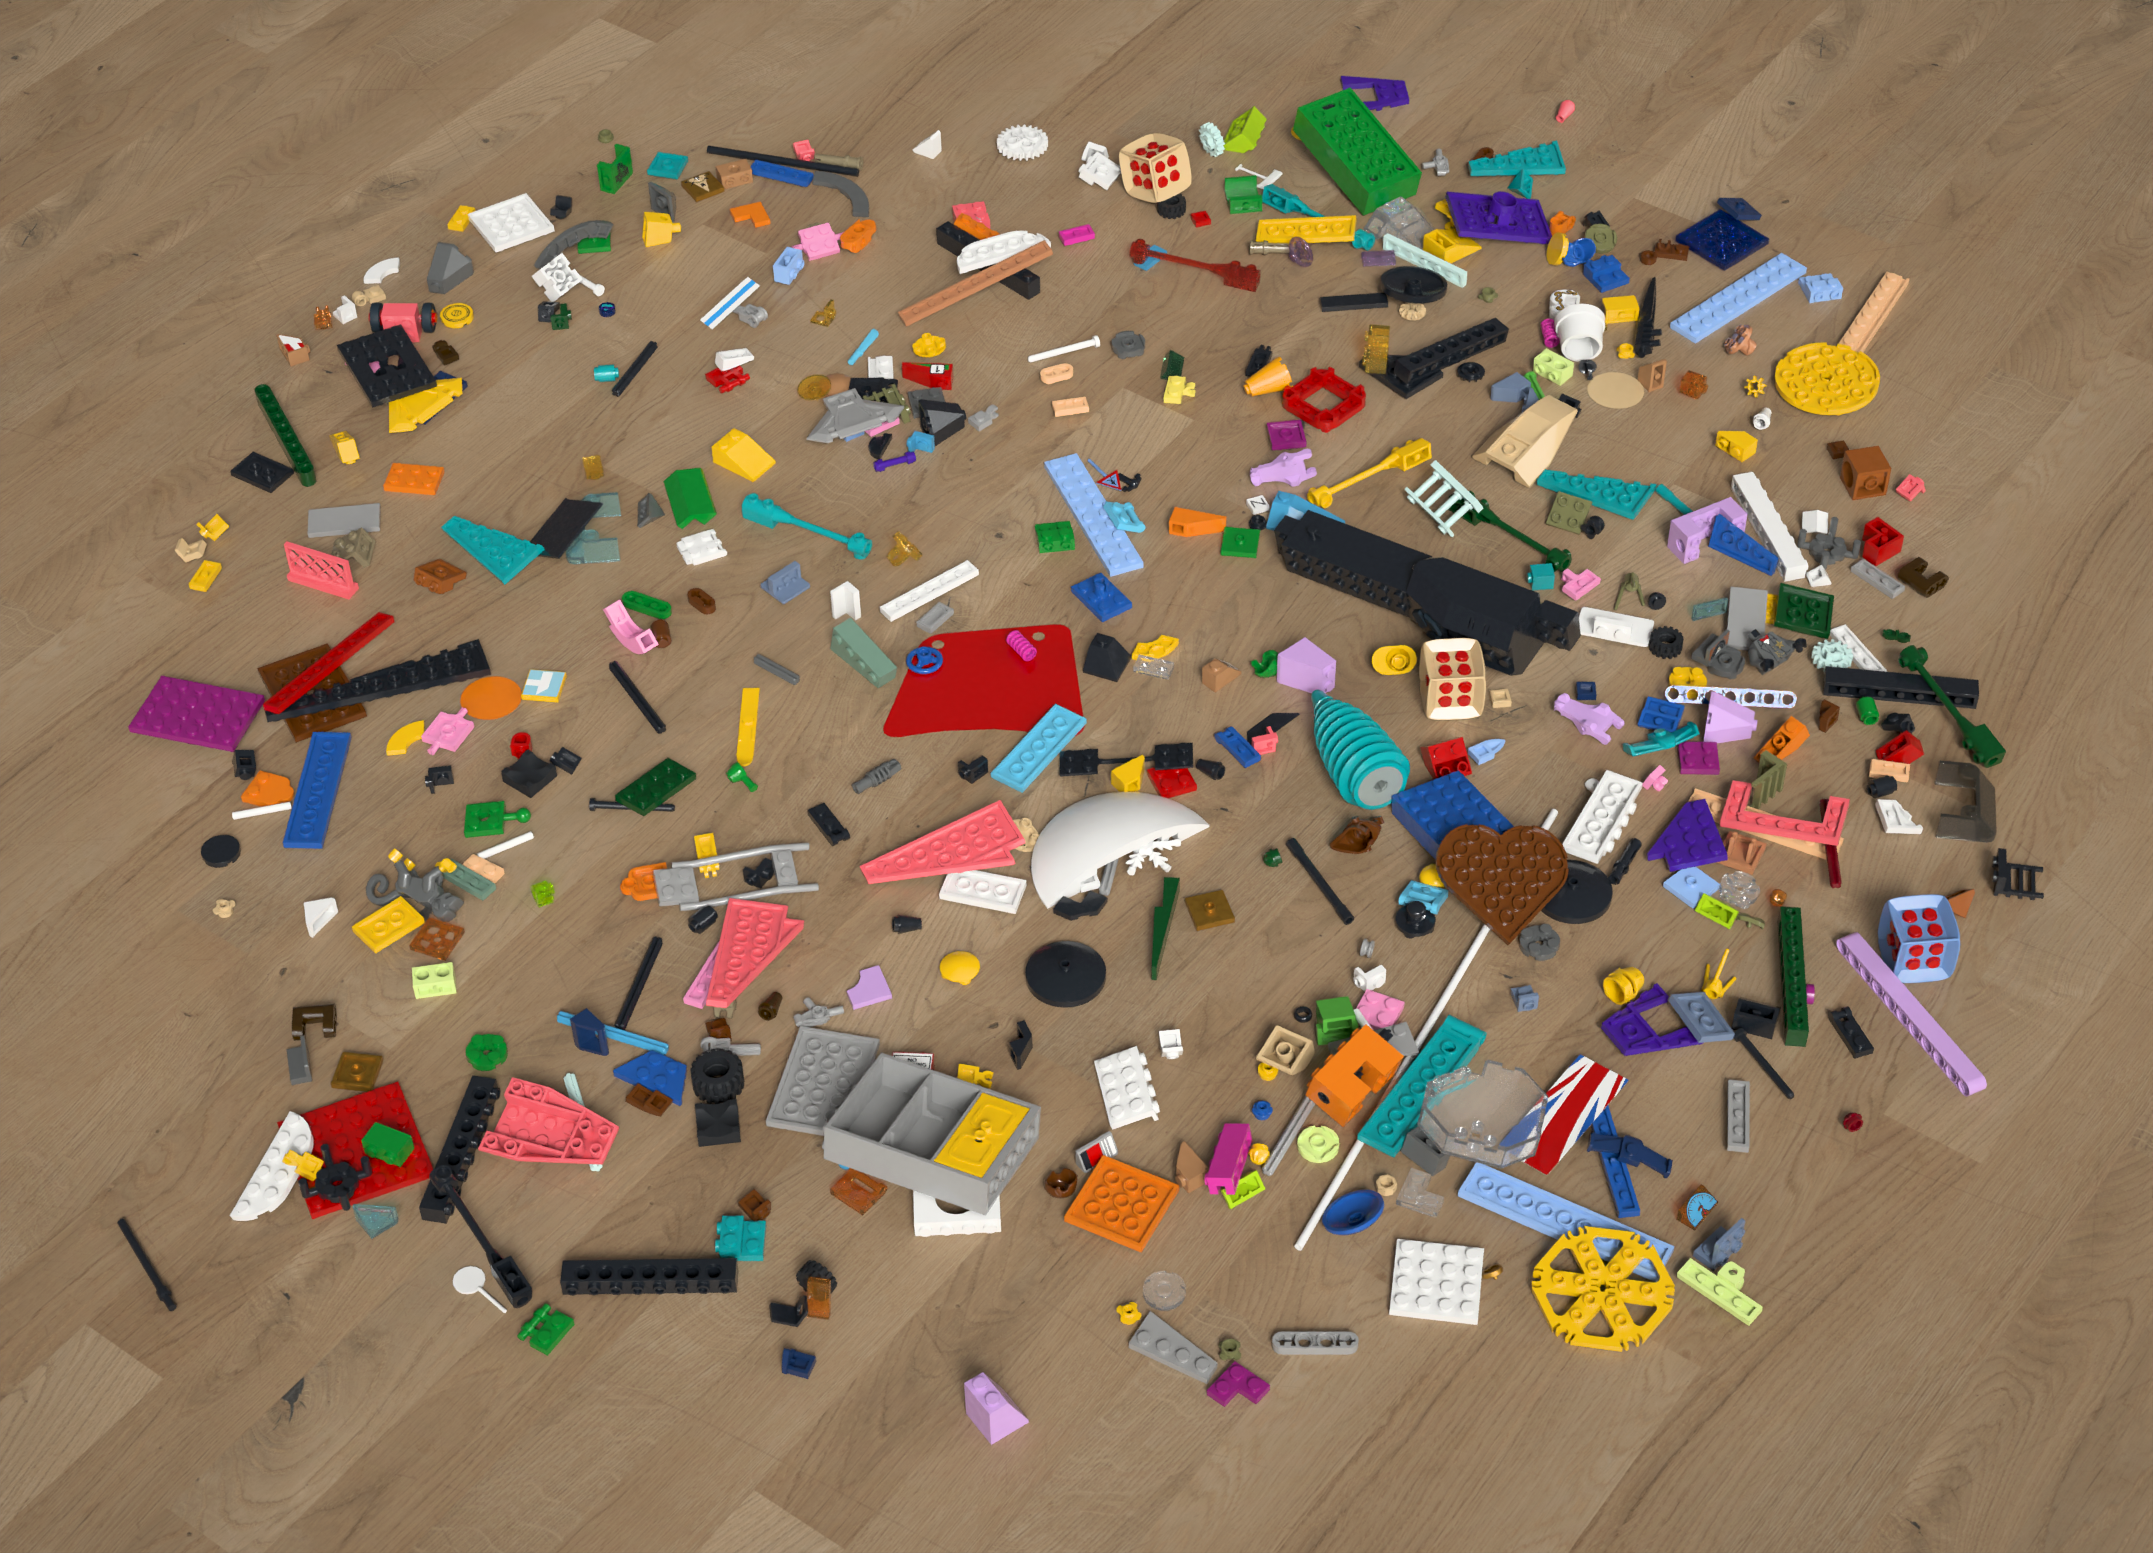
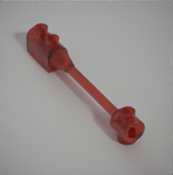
M1143 239L1133 241L1130 248V257L1133 258V262L1136 264L1145 263L1149 256L1210 270V272L1224 278V285L1256 292L1260 283L1261 270H1257L1253 264L1244 267L1240 266L1239 261H1232L1228 264L1200 262L1150 250V245L1145 244Z

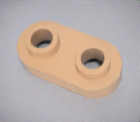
M1063 363L1044 368L1040 372V379L1046 384L1070 379L1073 376V367L1070 364Z

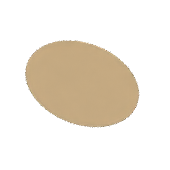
M1608 372L1597 375L1587 386L1591 399L1599 405L1608 408H1628L1639 403L1644 396L1642 384L1634 377L1624 373Z

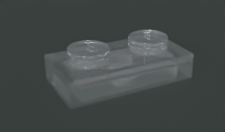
M1140 654L1133 666V672L1166 680H1169L1174 670V662Z

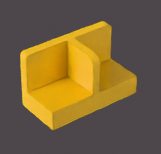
M1634 295L1602 298L1605 309V324L1638 321L1639 305Z

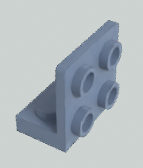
M1741 1218L1728 1231L1720 1226L1694 1250L1693 1257L1713 1271L1719 1266L1725 1265L1729 1256L1732 1253L1736 1254L1743 1245L1741 1241L1745 1234V1220Z

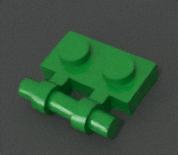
M545 1303L541 1308L536 1309L529 1322L523 1324L517 1337L521 1341H524L528 1336L531 1337L529 1341L530 1347L548 1356L575 1324L574 1319L557 1310L549 1316L547 1313L551 1310V1307ZM540 1322L544 1324L539 1330L535 1329Z

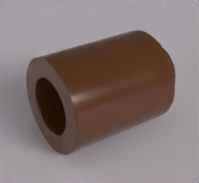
M665 620L654 621L650 628L659 644L656 647L666 648L672 642L669 624Z

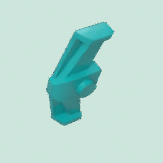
M1689 721L1687 726L1672 733L1660 728L1654 730L1653 733L1647 734L1648 741L1631 745L1623 743V751L1634 757L1675 747L1700 733L1697 725Z

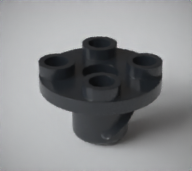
M1412 901L1402 907L1397 912L1395 920L1397 928L1409 939L1432 933L1436 922L1435 915L1426 910L1425 904L1420 901Z

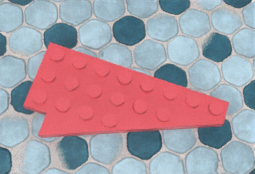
M999 800L859 867L868 884L1010 866L1014 865L1015 861L1009 851L1025 844V839L1003 803Z
M729 898L706 1006L727 1008L803 930L804 920L787 918L788 906Z

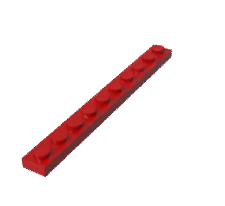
M378 612L264 702V710L275 714L282 713L381 632L386 630L394 623V617Z

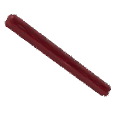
M1828 798L1821 799L1819 804L1822 823L1829 801ZM1825 844L1830 886L1833 889L1840 888L1842 881L1837 846Z

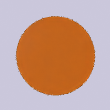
M499 676L485 677L474 681L465 688L461 695L460 703L463 709H467V714L471 717L482 720L498 719L510 714L518 707L522 699V692L518 684L511 679Z

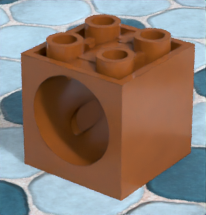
M1879 446L1847 450L1844 453L1840 479L1852 500L1884 496L1887 493L1892 468Z

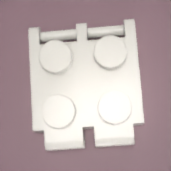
M714 529L681 538V541L676 543L687 565L692 563L693 565H698L727 555V551L722 548V542L720 539H717Z

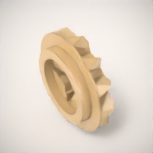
M1405 302V304L1400 306L1399 314L1407 320H1419L1426 315V308H1424V304Z

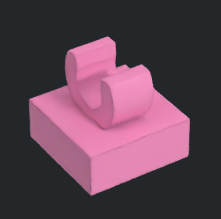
M1659 765L1647 777L1642 786L1648 790L1653 785L1655 790L1660 791L1668 782L1665 777L1661 776L1665 769Z

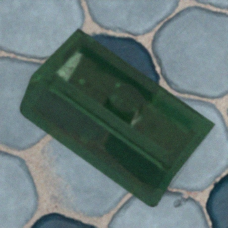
M1170 350L1164 357L1160 378L1168 380L1169 376L1181 377L1185 357Z

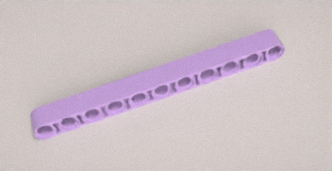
M1854 932L1837 939L1836 945L1842 956L1958 1090L1967 1097L1986 1089L1987 1083L1982 1073L1858 932Z

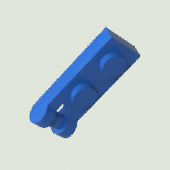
M1232 726L1226 728L1224 732L1220 731L1214 735L1216 742L1222 744L1244 768L1261 761V755Z

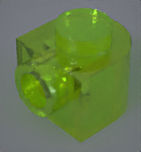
M545 880L530 886L532 896L539 908L554 903L552 894H555L552 883H548Z

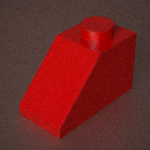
M1906 730L1877 749L1876 754L1878 760L1910 764L1924 755L1920 740Z

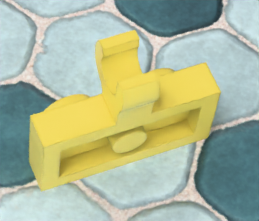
M1169 376L1164 394V403L1181 404L1183 395L1194 397L1196 390L1190 389H1195V383L1189 382L1186 384V377Z

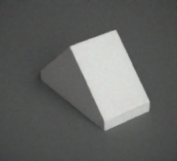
M938 130L921 141L913 149V152L934 159L942 151L941 132Z
M334 898L304 902L309 936L313 938L338 913Z

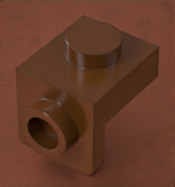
M755 1189L738 1202V1206L752 1221L764 1220L771 1213V1202L769 1199L765 1201Z

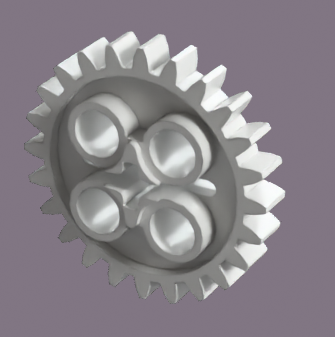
M1024 124L1023 127L1017 125L1016 128L1011 126V129L1005 128L1006 132L1001 131L997 138L999 153H1002L1003 156L1007 155L1008 159L1013 157V160L1019 158L1021 161L1022 158H1025L1028 161V158L1040 157V154H1044L1048 147V136H1046V133H1042V129L1038 130L1037 127L1032 128V125L1026 127Z

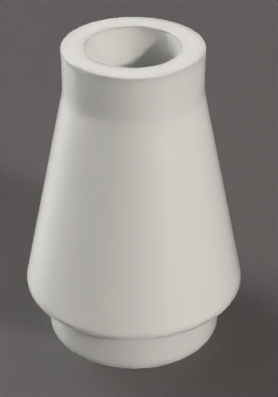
M1763 408L1762 411L1754 416L1753 424L1755 428L1763 430L1769 427L1772 414L1769 408Z

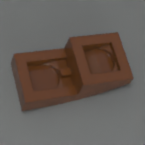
M638 1083L628 1094L625 1102L644 1112L661 1117L673 1103V1100L658 1090L652 1092Z

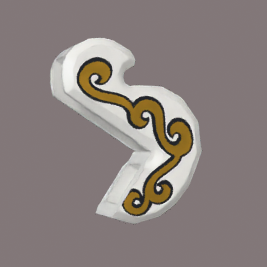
M1558 290L1552 293L1549 302V318L1555 320L1556 315L1562 309L1579 304L1580 295L1573 290Z

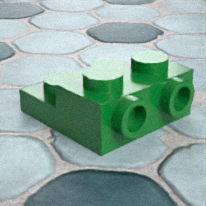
M1070 521L1035 524L1039 554L1075 550V538Z

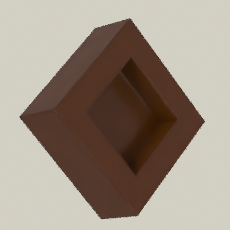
M1844 440L1827 443V450L1832 459L1844 458L1845 451L1849 450Z

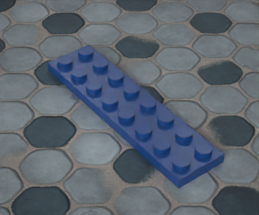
M313 732L283 839L284 848L323 849L352 738L351 733Z

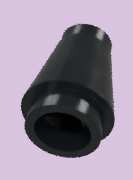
M1205 759L1197 761L1196 769L1211 779L1220 780L1224 776L1225 766L1221 762Z
M899 914L892 917L893 932L902 934L922 929L921 918Z

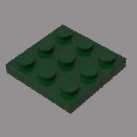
M1780 583L1774 626L1828 639L1831 630L1834 595Z

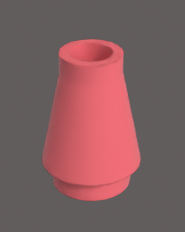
M1565 100L1561 102L1556 116L1558 122L1563 123L1575 111V105L1572 101Z

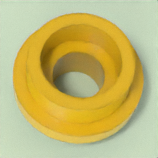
M1262 1062L1258 1066V1074L1263 1080L1270 1081L1278 1075V1069Z

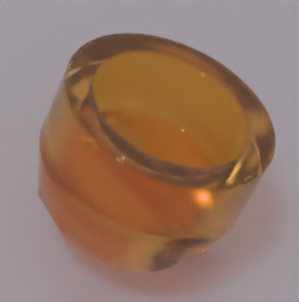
M1779 889L1773 890L1770 895V902L1776 907L1782 906L1787 899V894Z

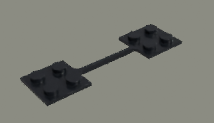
M1193 743L1155 745V754L1145 756V762L1154 761L1155 770L1193 768ZM1098 749L1060 751L1059 775L1062 777L1098 774L1099 764L1127 763L1137 757L1099 759Z

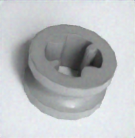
M1364 939L1360 956L1367 955V958H1371L1375 941L1368 942L1367 939Z

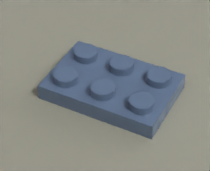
M1705 992L1672 994L1668 1001L1699 1043L1733 1039L1735 1033Z

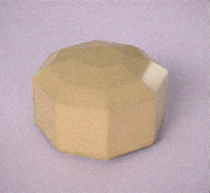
M1388 1174L1382 1175L1376 1180L1375 1187L1379 1194L1390 1196L1397 1190V1182L1394 1177Z

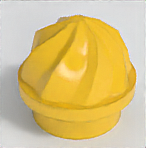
M1257 1143L1251 1146L1249 1156L1254 1164L1262 1165L1270 1156L1267 1145Z

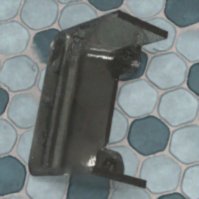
M1940 760L1935 785L1974 788V805L1963 806L1960 815L1941 813L1936 838L1984 843L1994 841L1997 833L1994 785L1974 764Z

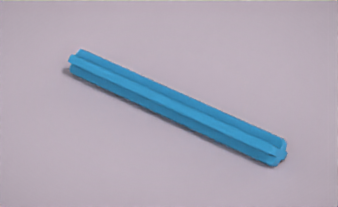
M560 1011L557 1015V1022L571 1026L570 1018L575 1015ZM604 1024L607 1038L649 1051L653 1050L662 1055H666L669 1050L667 1043Z

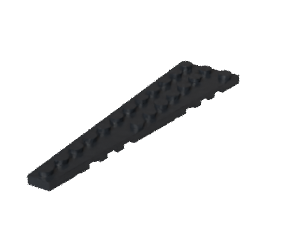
M477 639L458 645L457 649L452 651L442 650L436 656H422L420 661L409 660L352 678L349 683L343 685L340 683L332 684L333 688L327 690L322 688L316 689L311 695L304 694L280 714L264 711L267 722H277L286 718H295L310 713L314 714L328 709L333 710L342 706H351L366 701L370 702L384 697L389 698L398 694H407L422 689L426 690L440 685L445 686L454 682H464L468 679L482 678L491 675V671L480 641Z

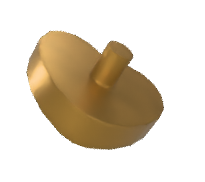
M1495 1264L1482 1271V1278L1489 1279L1493 1277L1494 1280L1498 1279L1497 1275L1503 1272L1502 1265Z

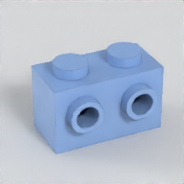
M786 247L773 265L775 282L790 285L793 279L797 277L799 271L804 267L802 250Z

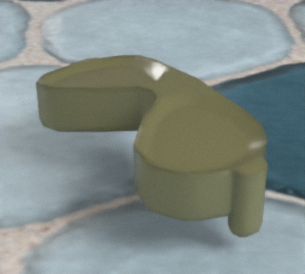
M1745 913L1738 914L1737 921H1747V927L1751 928L1753 923L1764 929L1765 923L1760 918L1751 917Z

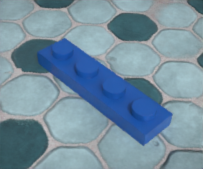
M755 160L750 166L753 175L802 187H808L814 177V174L811 172Z

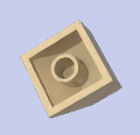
M1276 1025L1257 1055L1256 1060L1293 1076L1306 1069L1315 1055V1049L1312 1040Z

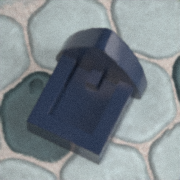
M784 1348L782 1373L809 1379L816 1364V1356L798 1352L793 1348Z

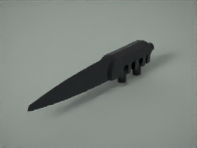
M1656 277L1652 278L1646 292L1637 325L1634 351L1640 358L1652 354L1653 347L1661 346L1660 339L1654 340V336L1662 335V329H1654Z

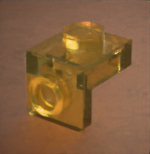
M600 455L582 458L586 479L597 480L604 476Z

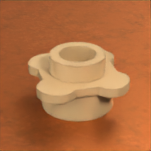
M217 900L213 913L215 915L218 914L221 918L231 916L233 914V907L236 905L235 901Z

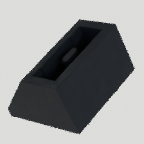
M1740 997L1735 1009L1732 1029L1744 1028L1748 1034L1772 1039L1781 1007Z

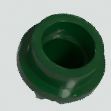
M1271 848L1264 854L1263 861L1269 867H1278V864L1283 863L1278 848L1273 850Z

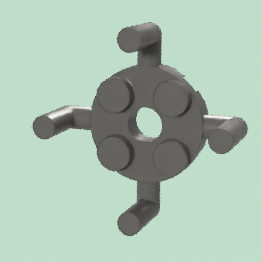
M1837 517L1831 518L1828 535L1817 534L1811 543L1805 542L1807 530L1800 529L1797 546L1809 550V554L1813 555L1815 561L1819 562L1825 570L1827 565H1833L1839 560L1841 562L1845 557L1857 559L1859 556L1860 540H1854L1852 551H1849L1846 548L1845 540L1841 537H1835L1839 520Z

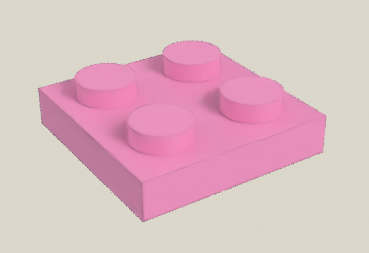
M1366 989L1356 1009L1360 1010L1371 1028L1377 1030L1395 1025L1405 1002Z

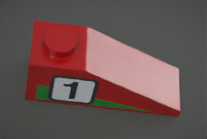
M902 362V377L929 388L941 387L942 390H952L953 364Z

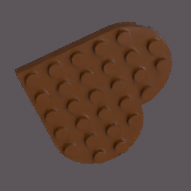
M1462 825L1450 831L1443 838L1436 852V869L1444 886L1507 945L1521 933L1558 893L1566 882L1569 872L1568 856L1562 843L1551 832L1535 825L1515 826L1502 835L1484 825Z

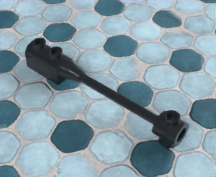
M440 1165L433 1169L429 1174L430 1180L440 1195L448 1194L486 1252L493 1277L513 1308H520L526 1305L532 1299V1288L512 1257L504 1258L492 1247L455 1189L458 1186V1181L454 1177L451 1168L447 1165Z

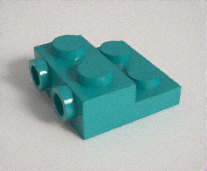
M722 1216V1222H717V1235H720V1239L715 1240V1252H719L720 1258H737V1261H764L766 1221H744V1216Z

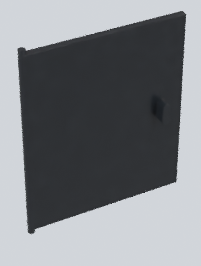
M565 498L530 541L532 544H540L544 547L545 550L538 556L560 559L603 504L601 502Z

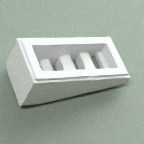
M747 348L716 352L715 364L721 371H726L754 360V356Z

